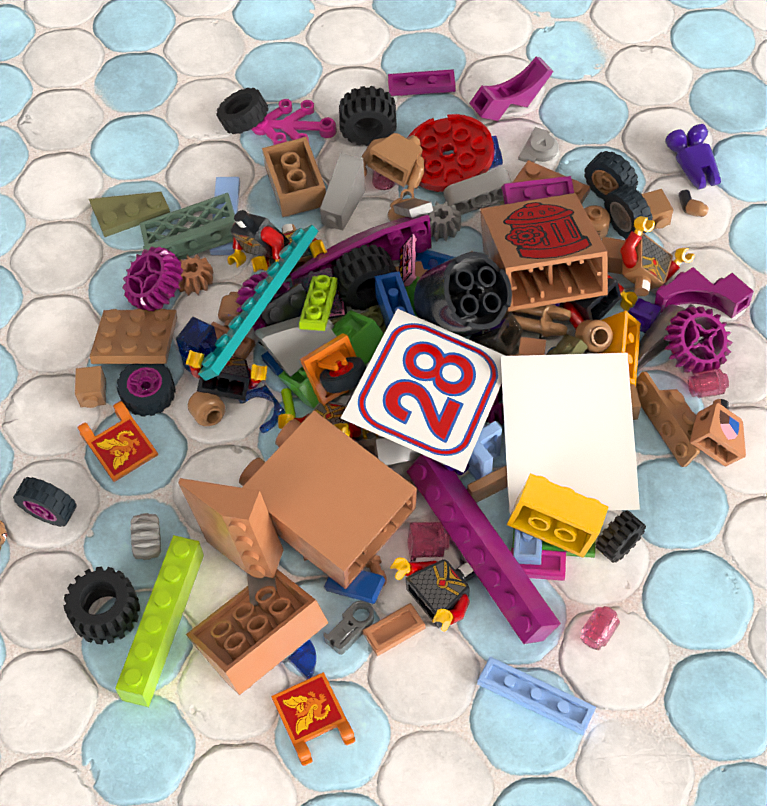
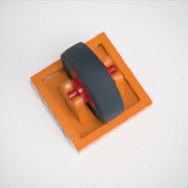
M343 333L300 359L317 399L322 405L356 387L366 370L365 363L356 356L348 336Z

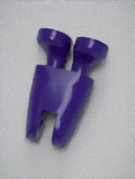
M704 124L693 126L687 135L681 129L674 130L665 139L667 147L677 153L676 161L698 190L706 187L705 175L711 186L721 183L719 169L709 144L703 143L708 136V129Z

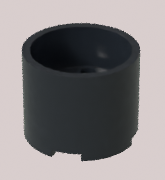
M481 252L462 254L427 270L420 277L414 291L416 314L418 318L462 337L490 329L501 323L507 308L511 307L512 288L509 277L504 268L500 269L495 262L488 258L489 255Z

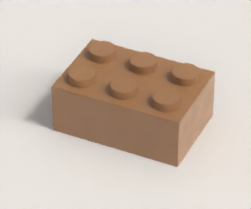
M307 137L262 148L265 169L282 217L320 208L326 194V188Z

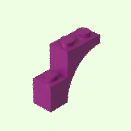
M535 56L524 70L510 80L493 86L481 85L469 104L481 118L499 121L510 104L528 108L554 71L542 58Z
M692 267L686 272H680L668 285H662L655 293L654 304L662 307L661 312L668 305L700 304L715 308L732 319L750 305L754 291L733 273L725 278H719L712 284Z

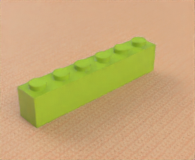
M175 535L172 537L115 687L122 701L145 707L150 706L204 557L200 542L197 540Z

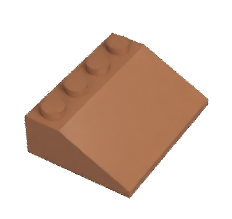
M180 478L178 484L206 541L255 578H274L284 549L260 491Z
M278 569L275 573L277 591L273 586L261 588L255 595L258 606H253L250 603L247 586L186 634L225 682L239 695L328 624L316 599ZM265 594H272L268 599L261 600Z

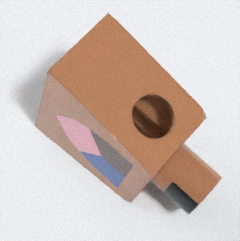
M716 399L712 405L697 413L690 438L692 445L725 467L746 457L743 421L740 417L729 411V402L727 400Z

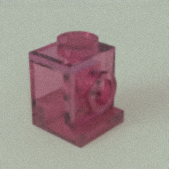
M410 522L407 539L410 562L416 561V558L444 557V551L449 549V534L444 533L441 522Z

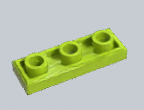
M327 275L312 276L299 320V329L326 330L338 285L336 277H329Z

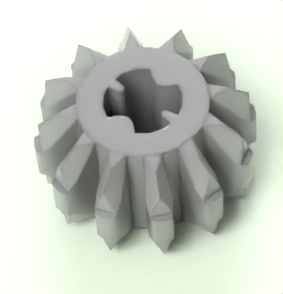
M436 201L433 211L427 213L430 217L431 237L434 236L436 242L439 238L447 241L448 236L455 238V235L461 228L460 211H457L455 205L448 206L447 201L444 204H439Z
M149 513L133 516L130 526L133 556L135 559L143 560L159 557L161 553V537L158 516Z

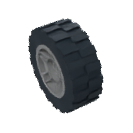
M629 184L618 187L604 198V207L610 214V223L614 230L624 239L628 238L631 231H635L634 221L637 217H647V220H652L653 218L646 199L635 187Z

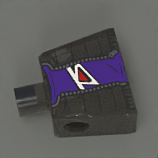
M509 311L505 313L501 323L490 329L472 334L469 340L508 356L511 355L524 331L513 313Z

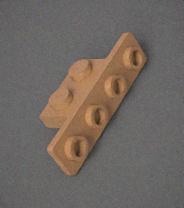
M641 372L636 378V390L641 407L679 465L687 467L700 453V449L690 443L696 414L692 412L684 396L677 389L659 390L647 372Z

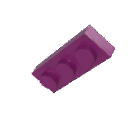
M454 69L388 74V86L391 96L456 92Z
M571 176L506 183L501 186L505 204L574 193Z

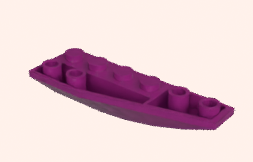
M424 214L415 218L403 217L355 234L327 249V253H320L291 273L292 286L296 285L297 281L302 284V279L308 277L309 280L305 285L307 288L312 280V276H317V274L319 276L321 273L332 277V275L324 273V271L333 274L332 270L337 265V260L342 259L344 253H349L352 251L351 249L355 247L360 248L362 245H367V247L376 245L377 248H384L392 261L399 260V249L412 233L417 238L415 242L416 253H422L432 248L429 215Z

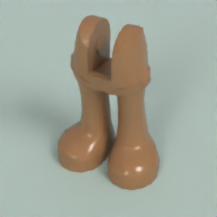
M555 304L509 311L496 336L506 337L511 329L528 330L540 333L544 337L564 336L567 334V326L554 323L553 319L568 321L571 317V311L558 307ZM519 312L541 316V320L515 316L510 313Z

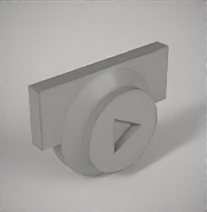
M535 127L518 160L524 162L529 160L534 163L536 161H550L558 153V143L550 136V131Z

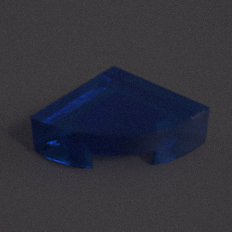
M310 640L288 657L289 662L306 680L310 679L314 674L317 662L316 650Z

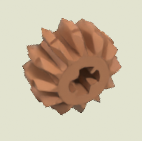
M198 254L194 258H190L187 255L186 260L179 259L182 263L181 268L184 271L181 274L183 280L178 284L181 289L178 290L180 292L185 291L188 296L192 292L199 296L200 290L207 291L208 285L213 284L214 273L207 259H200Z

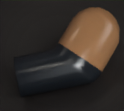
M689 190L679 192L678 196L681 206L686 214L700 217L707 215L708 206L701 201L692 199Z

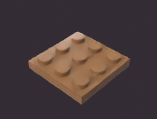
M142 309L103 310L90 353L91 364H167L177 322V311L158 309L153 312Z

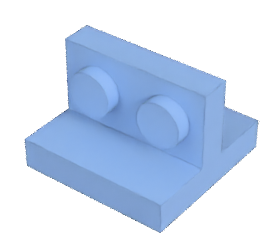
M496 421L488 426H483L468 461L470 465L468 471L475 480L492 473L493 459L500 455L502 428Z

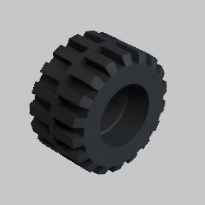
M360 86V89L354 88L351 89V93L347 92L344 94V98H341L339 105V128L342 136L348 138V141L351 143L355 142L356 145L369 146L375 139L392 135L397 128L396 104L391 94L384 92L382 88L376 89L375 86Z
M362 245L360 248L355 247L351 249L352 251L344 253L342 255L343 258L338 259L337 265L333 267L332 277L337 278V290L344 304L347 307L351 306V309L357 310L359 308L360 310H366L369 307L378 305L375 291V276L397 272L388 252L382 247L377 248L376 245H370L369 247Z
M102 566L96 567V571L93 572L90 569L85 570L84 576L78 575L74 578L76 583H70L67 587L69 594L64 595L66 604L63 606L68 620L80 637H84L87 642L91 643L94 639L96 644L103 645V641L107 640L108 644L114 643V638L118 636L121 640L125 637L124 632L126 630L131 632L134 628L132 622H137L139 618L137 613L140 611L139 599L130 580L121 571L115 572L112 567H107L106 570H103ZM102 597L116 598L114 605L105 613L97 615L89 613L90 607L96 600Z

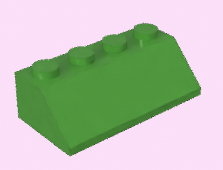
M352 310L341 318L332 329L336 336L342 333L348 336L356 356L361 358L365 365L372 359L384 336V333L373 319ZM303 367L291 377L285 371L278 376L304 404L312 409L319 404Z

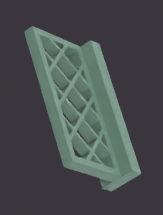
M225 193L141 222L140 228L144 242L143 249L149 250L151 246L155 248L161 247L174 253L178 259H184L187 255L192 256L233 242L231 228L235 222V213L229 194ZM225 203L221 209L215 208L217 205ZM203 211L199 217L193 216L194 213ZM210 213L215 214L212 220L206 219ZM180 219L176 225L171 224L173 220ZM188 221L194 222L189 228L184 227ZM158 227L154 233L147 231V229ZM165 229L171 230L167 236L161 235Z

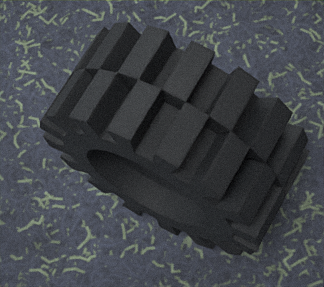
M628 510L623 511L620 516L617 515L614 521L608 524V528L602 531L603 534L597 539L599 541L596 542V549L612 563L623 559L624 555H627L630 549L636 546L635 543L642 538L641 535L644 534L646 529L645 524Z

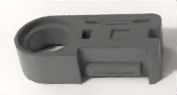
M362 600L354 602L342 614L343 620L329 634L324 632L325 643L338 654H344L363 634V630L372 625L374 610L370 603ZM358 609H365L369 612V617L364 621L356 620L353 615Z

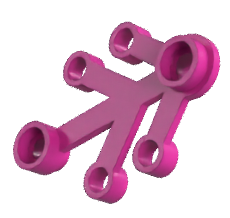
M282 99L279 101L278 108L268 113L262 122L251 129L256 135H266L269 137L274 145L287 142L286 135L292 140L307 137L309 142L307 134H299L296 130L319 131L320 136L323 138H332L337 133L336 123L329 117L321 119L320 122L298 121L304 116L314 113V103L311 100L302 101L300 109L282 120H276L283 114H289L293 110L291 100ZM274 129H281L284 133H276Z

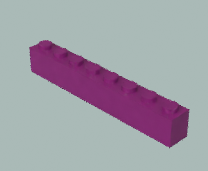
M421 454L406 472L522 643L529 644L544 641L561 623L454 470L450 471L441 462Z

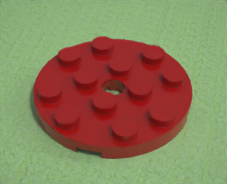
M447 114L448 118L435 121L434 118L423 122L409 134V136L414 135L420 140L422 148L421 157L424 159V174L419 184L420 187L435 192H444L445 188L452 184L484 174L489 170L494 159V143L490 131L479 120L466 115ZM450 150L454 151V154L451 153L449 155L443 156L444 152H448Z

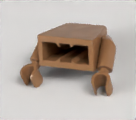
M398 133L373 140L361 156L364 164V177L368 172L367 165L402 187H405L406 184L409 185L407 189L401 192L400 198L403 200L404 196L410 195L411 199H413L414 189L418 188L424 174V159L421 157L422 148L420 140L414 135L405 138Z

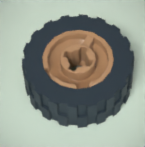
M612 151L598 153L584 170L587 185L603 201L608 193L624 184H629L635 188L638 185V176L635 173V169L621 155H617Z

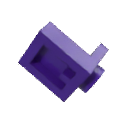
M638 298L634 307L630 308L628 313L641 323L640 331L646 333L659 316L662 307Z

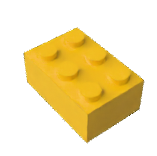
M530 473L517 497L507 525L584 558L600 533L608 506L601 504L597 499L580 495L569 487L559 486L543 476H536Z

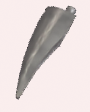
M673 304L668 305L646 331L639 342L637 371L663 352L666 346L669 345V342L664 340V337L669 334L665 329L668 325H671V318L675 317L679 311L685 310V308Z

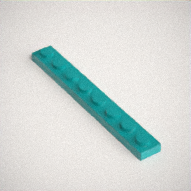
M313 225L305 229L299 228L291 236L293 241L281 250L279 261L273 263L268 268L267 274L269 275L254 288L256 293L244 302L241 307L243 309L242 313L229 323L228 327L230 330L217 340L215 351L204 358L202 361L203 368L198 375L205 381L220 374L319 232Z

